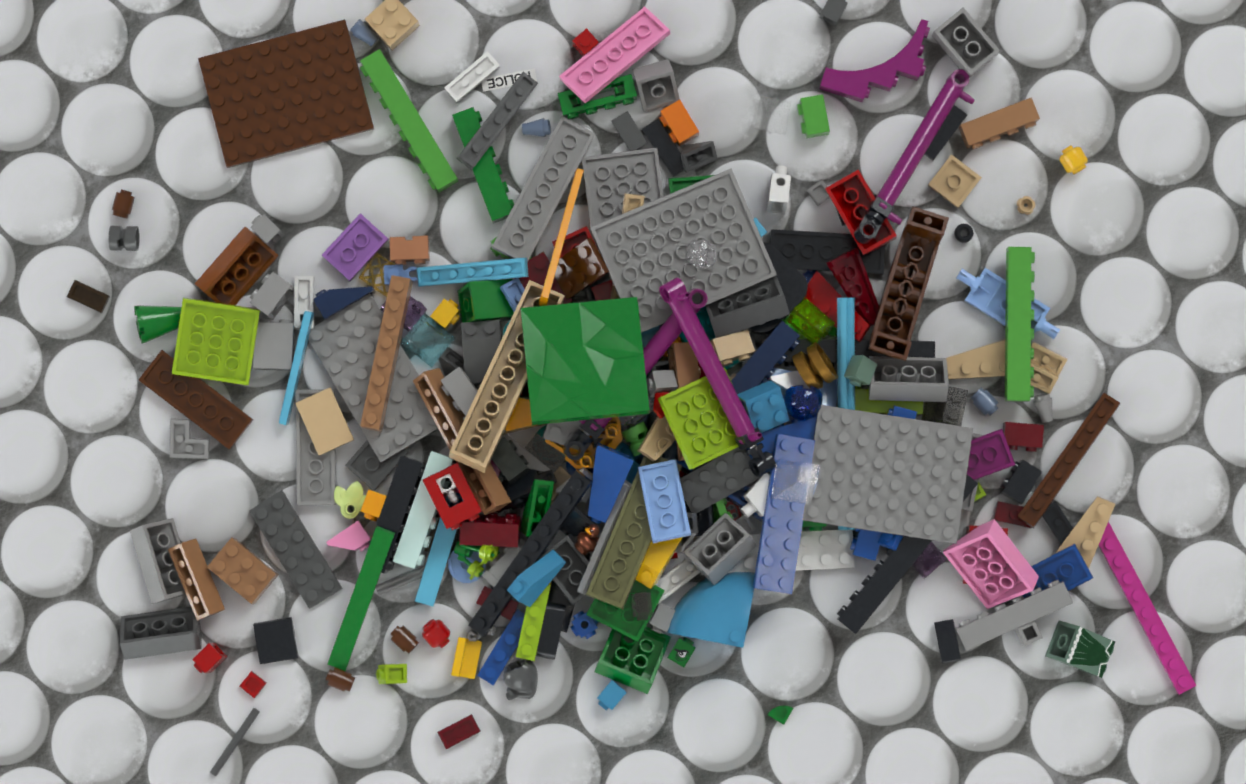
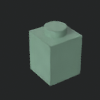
M852 355L844 377L849 379L852 385L858 387L869 385L878 364L864 355Z

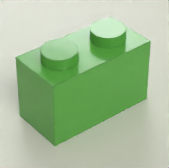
M823 94L800 98L797 110L798 115H802L803 122L800 123L802 134L806 135V139L829 135L830 129Z

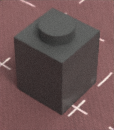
M828 0L819 18L836 26L848 3L845 0Z

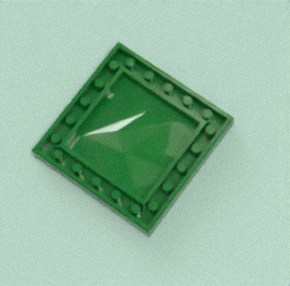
M637 297L520 308L532 425L649 414V399Z

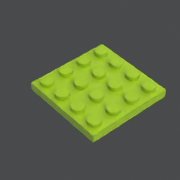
M183 297L172 374L249 386L260 310Z
M706 376L658 398L689 470L739 447L735 441L737 436Z

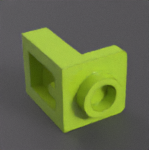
M407 664L378 665L376 671L378 683H407Z

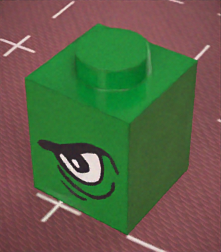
M686 637L683 640L678 638L667 658L685 667L696 648L692 646L694 642Z

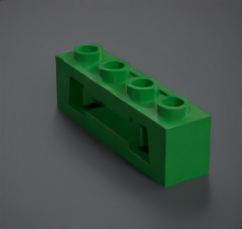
M629 74L616 78L598 93L611 91V88L614 87L616 97L614 95L588 101L582 106L580 98L571 90L558 93L563 116L571 120L578 118L579 114L586 113L591 115L597 113L598 109L605 108V110L616 108L617 104L629 105L634 103V100L637 99V93L632 75Z

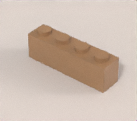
M1031 97L963 123L959 126V131L966 148L972 147L974 150L982 147L983 142L990 140V143L1000 140L1001 135L1008 134V136L1016 134L1019 132L1018 129L1022 127L1026 129L1036 126V122L1040 117Z
M197 539L182 542L169 548L168 551L196 620L204 619L225 610Z

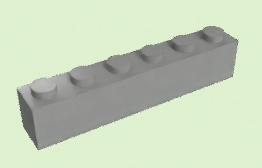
M1057 579L1048 583V588L1041 590L1039 587L1031 591V595L1023 598V595L1012 599L1013 603L1008 606L1003 603L995 607V611L990 614L985 611L977 615L978 619L972 622L968 619L959 623L960 627L956 630L966 651L1072 604L1073 601L1064 581L1059 582Z

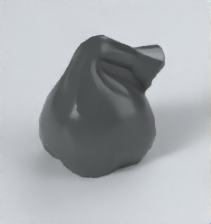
M519 659L505 667L503 679L508 686L507 699H531L536 693L538 673L535 664L531 660Z

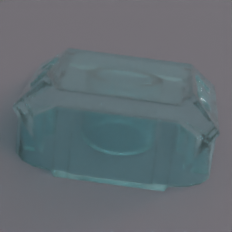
M424 313L401 343L432 368L443 352L455 340V337Z

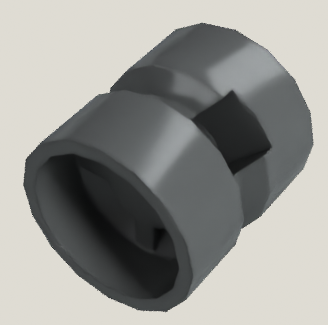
M110 226L109 249L111 251H121L125 248L127 251H138L140 242L139 227L127 226L123 229L122 226Z

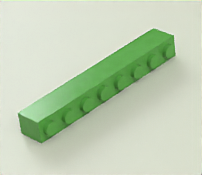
M379 49L360 60L362 66L359 68L365 77H370L372 82L369 84L374 93L379 92L382 97L379 101L383 108H388L391 112L389 118L394 126L396 124L399 125L401 131L398 133L404 142L408 140L411 145L408 149L413 158L417 156L421 163L418 166L422 173L425 174L427 172L430 179L427 181L433 190L437 189L440 193L457 183L458 178L381 50Z
M1032 247L1006 248L1005 402H1029L1030 398L1034 396V387L1030 386V380L1034 377V367H1031V359H1034V348H1031V340H1034V328H1031V321H1034V309H1031V302H1034L1035 293L1034 290H1031V282L1034 283L1035 272L1031 271V263L1035 262V252H1032Z

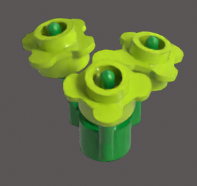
M460 540L454 549V553L459 555L458 560L463 561L469 566L467 572L471 575L470 580L475 576L478 578L482 575L484 571L483 564H486L488 561L492 562L500 554L499 547L460 545ZM473 551L479 553V558L482 561L475 560L471 563L466 557L470 558Z

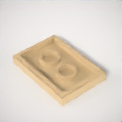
M331 387L295 403L319 456L354 440Z

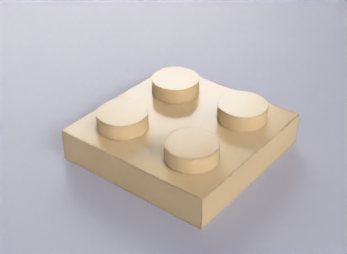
M950 155L928 186L956 208H959L982 177L953 155Z

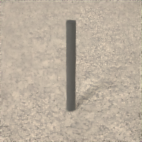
M256 708L252 709L210 771L211 774L217 776L260 713L259 710Z

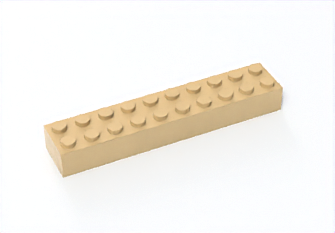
M531 280L528 281L449 452V458L485 473L527 382L520 308L539 306L544 287ZM551 290L547 305L563 304L565 295Z

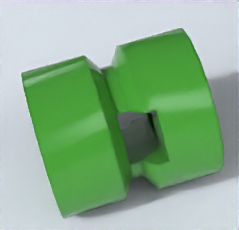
M644 421L621 432L625 441L630 442L629 449L634 457L641 454L637 450L648 432Z

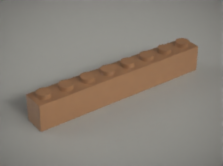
M391 275L360 424L364 429L382 432L413 285V281L410 278Z
M440 368L424 371L413 382L449 450H451L464 422L463 417L465 415L462 410L458 412L452 403L455 401L451 395L447 396L441 388L443 386L441 379L444 378V375ZM458 462L484 515L499 511L511 502L491 463H489L485 473Z

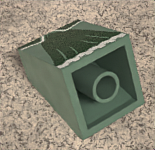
M1059 620L1045 656L1102 678L1107 669L1110 655L1114 651L1115 641L1080 626Z

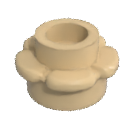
M1024 196L1017 201V210L1021 214L1029 215L1036 206L1035 201L1029 196Z

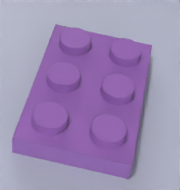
M360 213L326 249L322 256L351 281L389 239Z

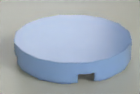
M453 551L448 559L450 574L462 583L477 581L482 575L478 578L475 576L470 580L471 575L467 572L469 566L463 561L458 560L459 555ZM473 551L470 558L466 557L471 563L475 560L482 561L479 558V553ZM483 564V573L485 572L486 564Z

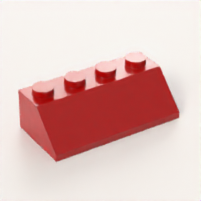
M859 169L825 188L863 255L896 239L897 235L887 218L878 230V234L869 243L862 244L855 239V229L859 226L867 209L875 199ZM863 229V232L866 235H869V231L867 229Z

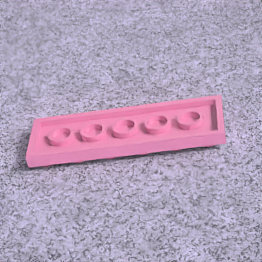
M643 7L559 76L560 80L584 103H587L670 35V29L646 7Z

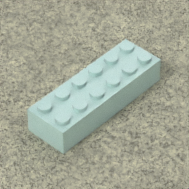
M431 451L393 562L413 569L423 565L426 557L423 554L424 549L430 546L432 536L429 535L431 529L436 528L439 518H436L438 511L422 479L455 464V460L449 458V456ZM443 478L440 485L442 488L448 489L451 486L449 478Z

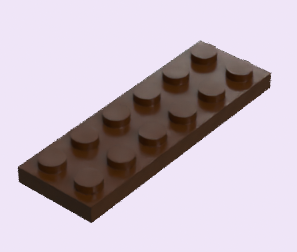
M161 350L139 378V381L230 450L254 419L200 378L172 374L174 358Z

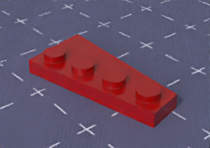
M816 271L807 284V297L799 306L837 328V298L843 297ZM855 310V340L861 342L870 325Z

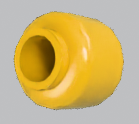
M1070 145L1062 150L1063 155L1060 156L1059 160L1067 173L1075 175L1086 168L1085 164H1087L1088 159L1080 147L1073 148Z

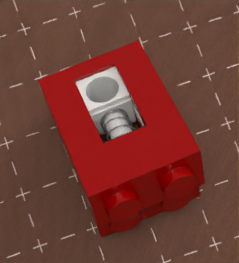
M458 462L422 479L446 529H457L462 526V521L468 519L470 522L480 517L479 513L482 511ZM443 478H449L452 481L450 488L444 489L441 487L440 482ZM457 487L463 501L453 505L457 500H460L457 498L456 492H454V488ZM443 493L448 495V499L453 503L451 507L448 506Z

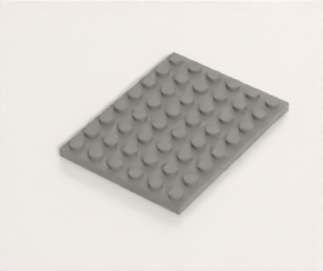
M732 168L589 228L600 255L609 270V276L619 299L637 297L641 333L665 323L673 313L670 305L661 297L659 287L675 278L683 281L687 292L694 288L703 290L707 294L708 300L706 305L777 275ZM695 293L692 297L693 303L697 304L701 300L699 293Z
M819 405L814 434L815 445L803 520L957 544L973 428Z

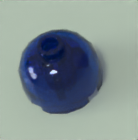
M804 385L788 388L784 394L787 413L799 421H807L815 417L822 405V392L813 386H810V389L804 388Z

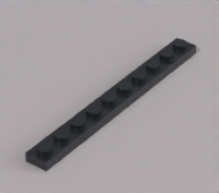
M575 470L468 626L480 636L486 637L513 598L507 591L509 586L519 574L541 558L593 483L592 480L579 470Z

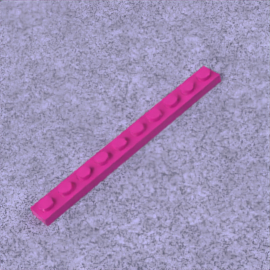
M1108 522L1098 546L1176 692L1180 695L1195 687L1196 684Z

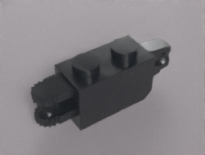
M529 469L527 473L512 484L508 480L502 482L501 484L511 502L496 512L509 508L512 510L522 508L527 503L534 479L554 481V484L557 482L553 471L548 470L538 474L536 470Z

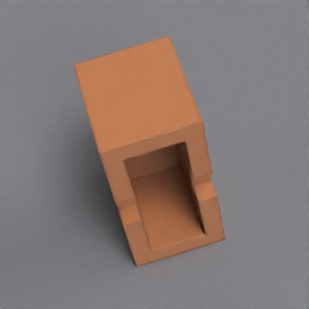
M412 236L413 240H406L405 237H389L391 262H395V265H407L406 262H414L416 265L426 264V261H430L429 237Z

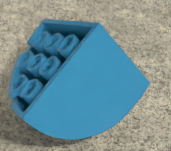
M727 573L716 585L707 578L697 583L675 606V613L669 629L665 633L743 648L754 592L755 573Z

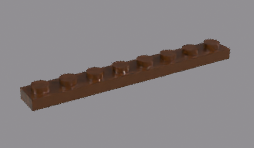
M1103 393L1017 516L1018 519L1032 528L1036 526L1120 406V402Z

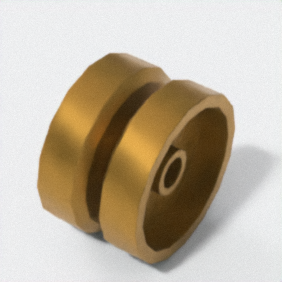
M816 342L807 347L808 356L802 351L792 356L799 374L813 392L823 388V380L831 383L838 378L830 359Z

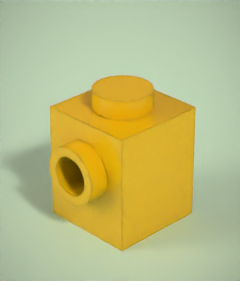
M443 299L430 318L447 330L451 324L455 325L460 318L458 315L460 311L457 309L459 305L451 299L449 301Z

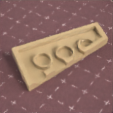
M1097 496L1055 554L1076 544L1089 568L1115 503Z

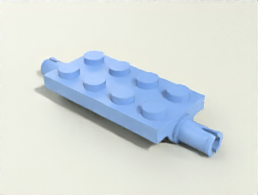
M962 268L956 279L970 286L971 289L964 301L1005 326L1006 280L987 268H984L980 276L977 277ZM1034 298V302H1031V309H1034V321H1031V328H1034V334L1040 330L1052 339H1055L1060 329L1046 321L1045 316L1050 308Z

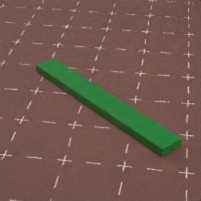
M379 526L374 531L327 665L344 671L348 667L395 535L392 531Z

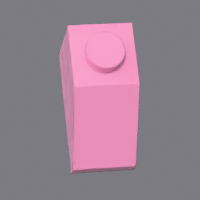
M356 521L326 543L328 546L354 551L360 549L362 552L369 547L371 537L361 522Z

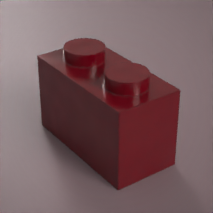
M1015 422L1003 423V433L1010 450L1017 451L1018 447L1026 448L1025 451L1037 452V449L1043 447L1044 425Z

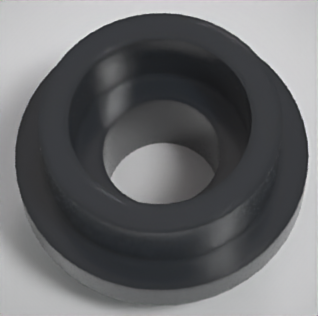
M964 223L958 225L954 231L955 238L962 243L969 242L974 234L972 227ZM965 230L967 236H961L960 231Z

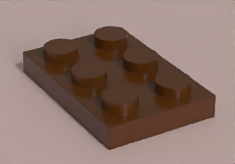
M589 238L559 259L555 278L566 299H571L606 275L609 270L592 238Z

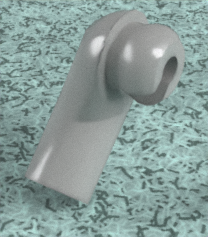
M495 626L490 629L487 635H495ZM473 629L467 633L469 641H477L482 637Z

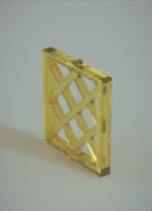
M376 253L366 265L359 279L387 297L388 292H386L382 267L395 264L379 253ZM378 258L379 265L372 266L374 259ZM380 258H382L387 263L381 264ZM379 267L380 274L374 275L372 268ZM367 269H370L371 276L364 277ZM381 276L382 283L375 284L374 277ZM372 278V283H373V284H371L370 282H368V281L365 280V279ZM377 286H383V291L378 289Z

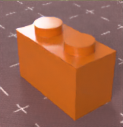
M681 100L660 111L661 117H659V120L664 127L667 126L671 132L669 136L674 144L677 142L681 146L699 135V130Z

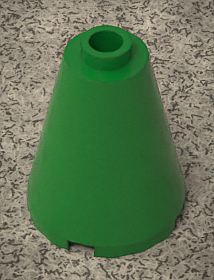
M134 306L141 344L179 328L181 307Z

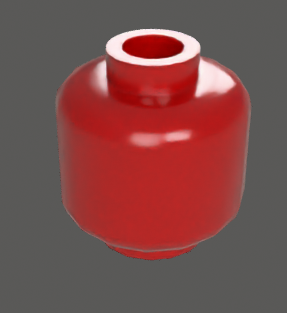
M431 619L423 626L422 637L431 647L436 648L440 646L443 648L449 643L450 640L448 638L451 631L441 620Z

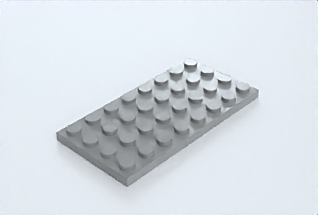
M369 293L359 301L354 302L342 311L314 326V329L310 330L308 340L379 461L383 463L439 429L413 382L419 374L401 344L382 432L364 429L360 426L383 318L381 310Z

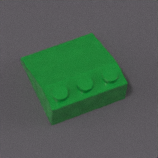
M645 627L639 641L636 642L612 629L594 672L648 694L671 637L663 633L659 634L651 630V628Z

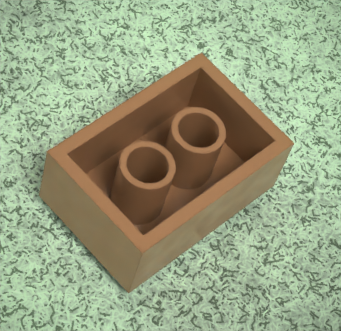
M233 537L207 566L209 570L251 604L257 602L279 575Z

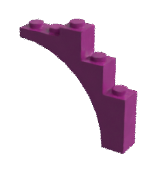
M921 19L909 43L897 55L880 65L857 71H840L826 68L819 89L863 102L864 98L868 99L871 87H868V85L889 92L892 87H896L899 78L895 76L896 74L917 81L919 76L923 77L926 65H923L925 59L917 56H922L924 45L921 44L923 38L927 39L930 27H927L929 21Z

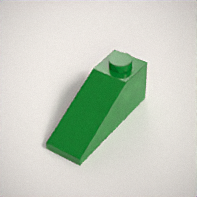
M534 479L523 512L520 530L525 536L530 537L550 508L554 481Z

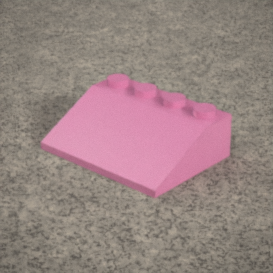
M995 519L978 526L959 539L957 544H952L943 551L947 559L987 609L1033 591L1039 578Z

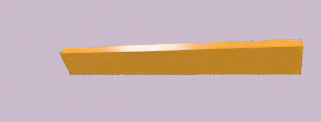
M577 168L539 306H546L584 172L583 169Z

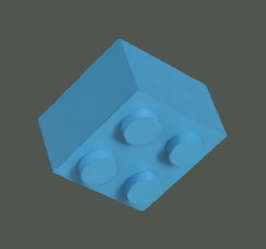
M769 380L737 394L754 428H759L761 433L790 421L780 386Z

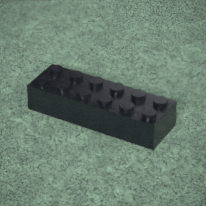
M400 456L376 527L379 526L395 533L381 572L384 574L394 568L395 562H393V557L426 463L407 456Z

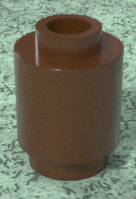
M122 189L120 193L116 192L112 215L128 218L135 197L131 196L132 192Z
M404 625L401 628L397 626L390 633L393 636L390 640L408 654L419 643L416 640L417 637Z
M335 667L334 670H329L325 680L329 681L327 685L344 692L345 690L350 692L356 677L351 676L352 674Z

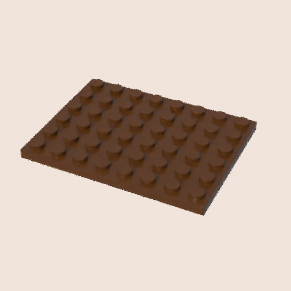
M345 19L198 58L227 168L374 129Z

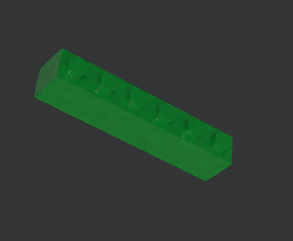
M474 107L452 115L464 148L481 127L480 122L483 121L480 112H475ZM490 146L472 170L494 224L507 219L514 206V202L512 199L508 200L506 193L509 192L506 181H501L499 175L503 173L500 165H495L493 158L496 155L493 147Z

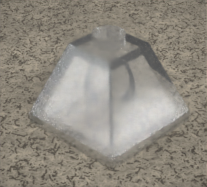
M777 460L771 499L810 505L817 487L820 465Z

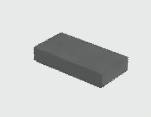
M628 111L611 121L629 151L638 150L648 144Z

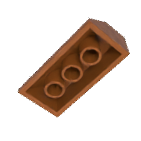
M244 227L195 282V285L216 303L236 305L279 255L247 227Z

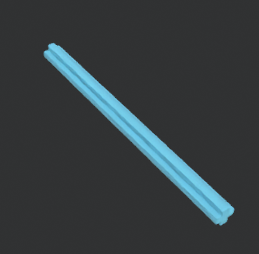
M837 298L838 408L855 410V385H852L850 380L844 377L851 357L855 355V298ZM838 526V530H856V528Z

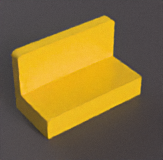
M458 637L452 676L475 679L482 645L481 641H469L468 638Z

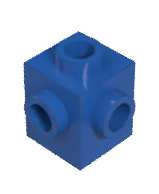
M583 610L573 616L575 620L571 621L573 623L571 629L576 637L580 635L581 638L585 636L588 639L596 634L595 630L598 628L596 624L599 621L587 616ZM583 621L588 622L586 629L581 627Z

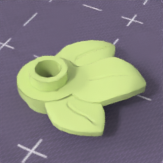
M358 481L352 483L347 490L336 486L334 501L340 506L342 516L347 519L355 518L359 511H361L366 495H363V487ZM349 505L353 507V512L351 513L347 510Z

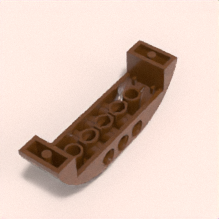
M912 206L901 234L869 341V350L904 361L907 360L912 343L910 340L949 217Z

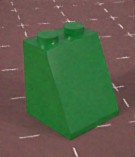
M513 279L472 281L460 288L457 293L462 323L511 320L514 312L500 287Z

